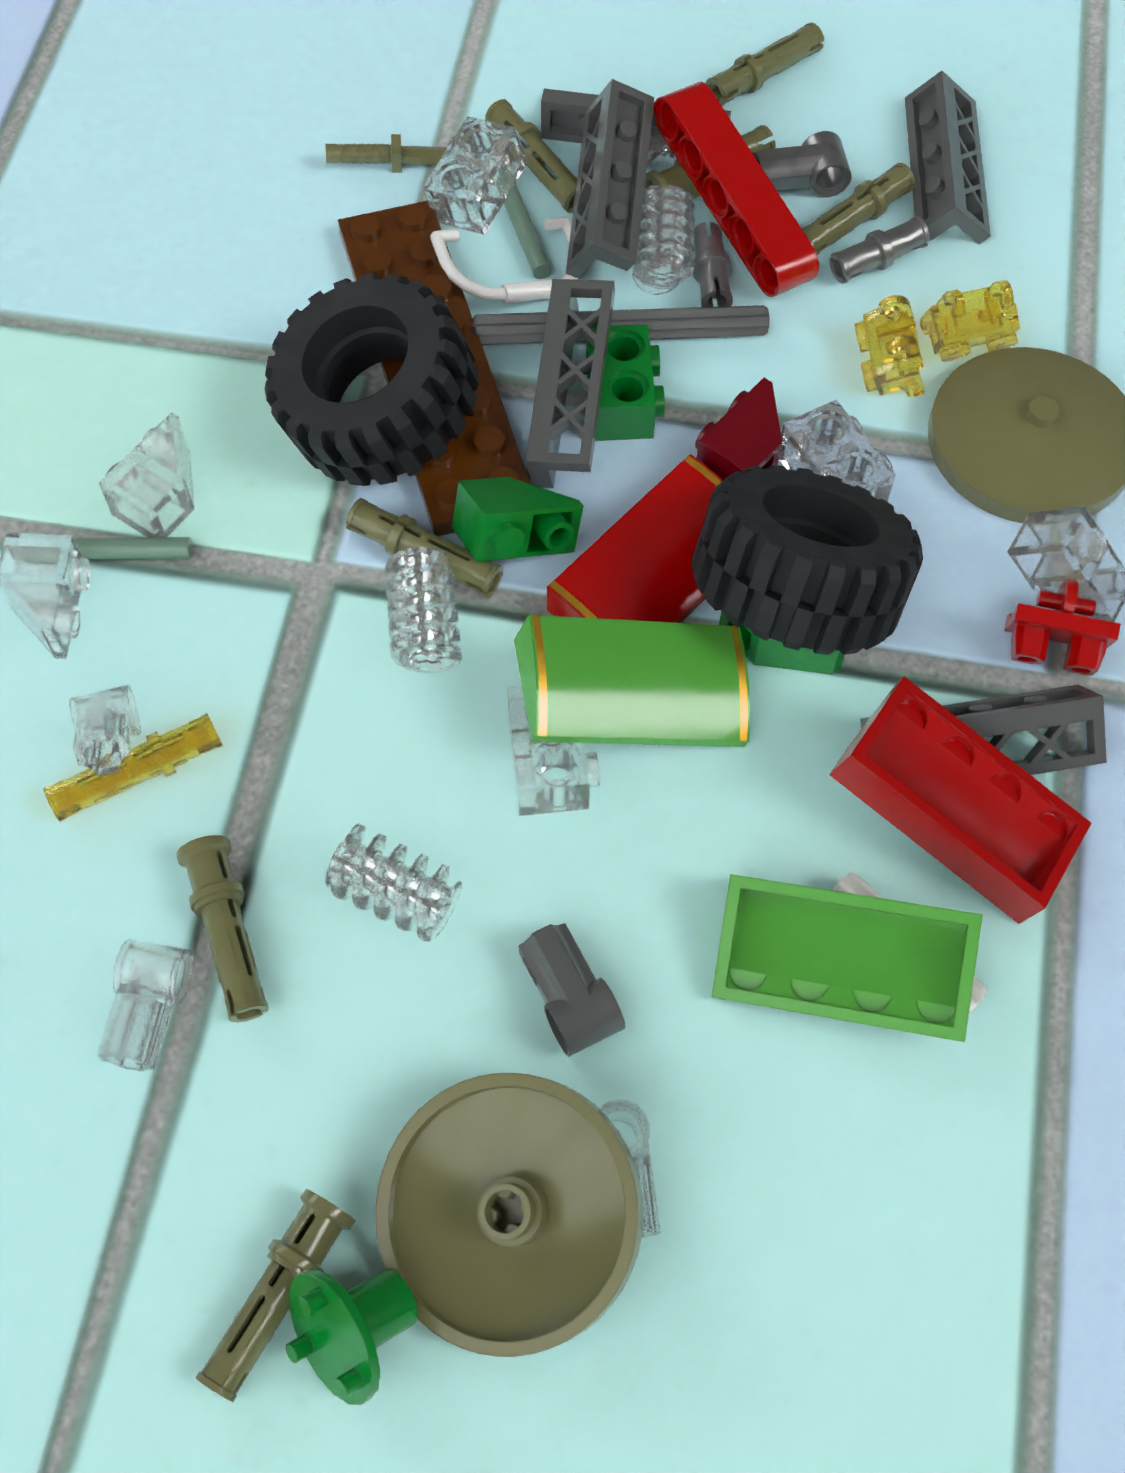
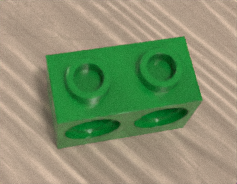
M648 324L610 327L595 441L654 438L655 417H664L663 385L654 386L653 378L660 376L659 345L650 346ZM597 327L592 330L595 334L597 332ZM586 340V358L594 353V347ZM591 371L587 374V378L589 380L591 376Z

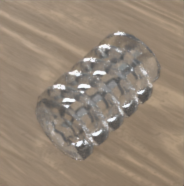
M652 185L644 189L637 262L633 265L632 277L639 288L654 295L672 291L694 272L695 202L692 195L683 188L673 185Z
M416 547L399 551L388 560L384 568L387 582L386 595L389 602L387 612L390 620L388 629L391 639V658L398 665L421 673L449 670L457 666L462 660L461 648L457 646L460 641V630L455 626L459 621L458 610L454 607L457 603L456 591L452 588L455 585L454 572L449 567H446L449 562L447 553L435 548Z
M357 823L336 848L326 873L325 883L327 886H331L334 897L342 900L352 897L354 906L361 910H368L374 906L373 911L377 918L388 921L395 917L397 928L403 931H410L417 926V935L423 941L430 942L437 938L458 902L462 891V882H457L453 887L447 885L450 866L442 864L431 877L426 875L429 856L425 854H420L410 866L406 865L405 860L408 846L399 843L389 856L385 855L384 850L387 836L378 833L367 846L364 845L366 826Z

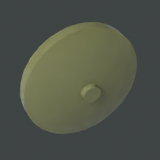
M1031 347L1004 348L990 351L968 360L954 370L940 387L928 422V440L931 454L936 466L947 482L961 496L980 509L1018 523L1059 525L1076 522L1100 512L1109 506L1124 490L1125 395L1109 378L1087 363L1072 356L1047 349Z
M493 1073L461 1081L430 1099L413 1115L397 1136L388 1153L378 1185L376 1231L385 1269L396 1271L406 1281L416 1301L417 1319L445 1341L478 1354L497 1357L535 1354L565 1343L586 1331L607 1312L624 1289L634 1268L642 1239L644 1212L641 1183L633 1157L620 1132L611 1120L582 1094L556 1081L534 1075Z

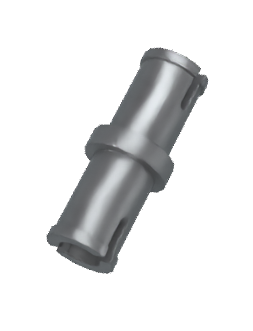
M915 216L909 221L885 232L882 230L870 232L867 234L865 241L840 252L832 253L829 262L835 279L839 283L844 284L850 279L872 269L885 270L894 264L895 259L919 248L927 247V243L930 242L928 227L922 218Z
M705 222L700 223L692 230L691 239L695 251V258L692 263L693 277L700 284L701 306L713 307L712 299H716L717 307L732 306L733 297L728 280L732 269L730 257L723 249L722 230L718 224L710 222L711 237H708Z

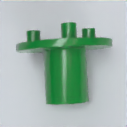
M318 1268L304 1270L296 1275L290 1285L289 1308L297 1338L286 1344V1353L293 1363H297L306 1357L316 1375L335 1396L349 1405H362L369 1401L379 1389L380 1366L376 1348L407 1330L417 1321L418 1310L413 1293L406 1281L392 1269H384L348 1291L334 1277Z

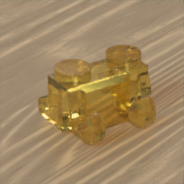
M1001 280L992 283L990 287L966 292H960L957 289L945 292L936 305L931 306L920 318L922 333L924 335L929 334L934 354H940L942 362H949L970 354V347L986 344L990 352L1016 345L1018 343L1016 332L1020 329L1017 305L1014 303V295L1010 283L1007 280Z
M901 295L889 296L879 302L878 308L863 314L864 321L854 323L861 353L869 351L870 360L861 362L864 383L867 392L878 390L879 395L903 390L908 397H916L924 394L925 390L919 371L923 368V360L919 348L914 314L908 298Z

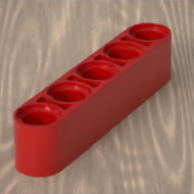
M702 81L657 98L654 102L653 112L660 134L762 292L769 297H775L816 278L819 272V261L814 247L708 85Z

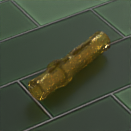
M205 713L201 717L160 736L157 731L146 736V742L135 748L98 763L68 779L43 788L56 818H58L59 822H62L66 818L92 805L116 796L164 773L165 777L177 773L175 767L216 748L223 747L208 714Z

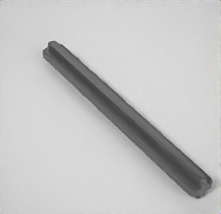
M764 305L613 310L611 326L648 324L649 340L764 336L769 330L770 317L768 308ZM579 311L578 317L583 321L595 311ZM548 312L477 314L473 316L472 320L473 333L479 335L482 345L543 343ZM582 337L577 342H586V339Z

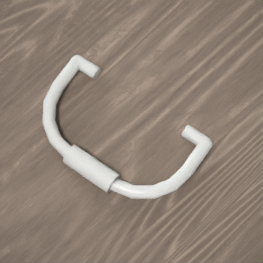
M570 217L544 220L546 231L563 230L569 243L572 225ZM456 228L438 230L431 233L430 239L441 267L448 278L466 293L484 300H502L504 304L550 299L552 281L549 278L502 284L501 288L486 287L472 282L458 271L451 260L445 244L446 242L459 241V230ZM565 274V275H564L562 278H560V279H576V280H578L579 278H576V277H573V276H571V275Z

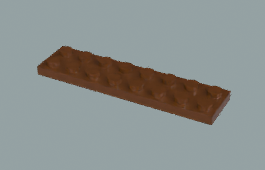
M428 200L337 219L340 236L354 281H359L360 275L380 274L382 279H386L387 274L407 277L410 282L412 280L421 282L431 288L433 294L439 296L448 307L475 357L474 364L478 370L479 385L477 390L474 391L477 400L471 416H464L463 418L467 424L466 428L458 440L452 438L447 443V453L438 461L431 458L422 465L424 470L415 474L433 534L443 536L455 533L452 529L459 481L510 477L529 484L530 481L479 335L473 333V318L463 290L448 278L439 263L432 245L431 233L441 230L432 201ZM391 359L380 362L386 384L396 376L405 359Z

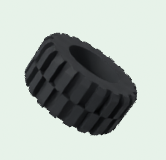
M380 274L360 275L359 281L351 282L350 279L346 278L333 283L334 289L325 294L318 291L308 298L310 302L308 306L302 311L296 309L287 319L288 328L285 332L279 331L272 344V350L275 352V355L268 356L265 377L268 380H266L264 389L266 401L272 407L271 414L276 422L315 469H320L326 477L335 481H345L347 479L350 485L369 486L373 479L379 485L397 482V476L407 473L408 476H413L423 471L422 465L431 458L438 461L448 452L447 443L452 438L458 440L467 426L463 419L464 416H471L477 400L474 391L477 390L479 385V375L474 364L475 357L446 304L439 296L433 294L431 288L418 281L412 280L410 282L407 277L387 274L386 279H382ZM405 359L399 372L384 388L364 399L340 403L348 386L363 371L386 360Z
M770 465L767 469L753 466L747 467L742 472L736 471L715 487L692 557L691 566L696 585L700 593L705 595L707 603L715 611L722 610L725 613L726 620L735 626L740 627L743 625L752 630V635L765 641H768L770 638L782 642L783 647L797 651L800 648L812 649L814 654L830 655L833 651H840L843 655L857 653L863 648L868 650L875 647L893 634L921 568L923 553L917 530L912 529L911 522L904 514H897L894 511V506L883 498L878 500L870 495V491L858 485L853 487L843 483L841 478L829 474L826 477L814 474L813 470L798 467L797 470L786 469L785 466Z

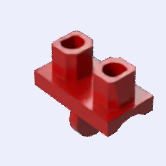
M1066 578L1061 585L1059 593L1039 590L1036 600V606L1039 607L1018 603L1013 614L1009 613L1007 615L1004 631L1012 632L1011 659L1013 661L1041 665L1045 661L1048 643L1051 640L1068 644L1064 670L1092 676L1098 672L1106 649L1118 640L1121 624L1090 618L1094 615L1096 601L1078 597V581Z

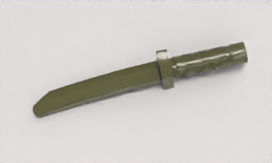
M391 134V145H339L325 143L326 163L389 164L391 162L392 173H402V164L493 168L499 163H505L509 166L510 170L514 167V158L499 151L401 146V134Z

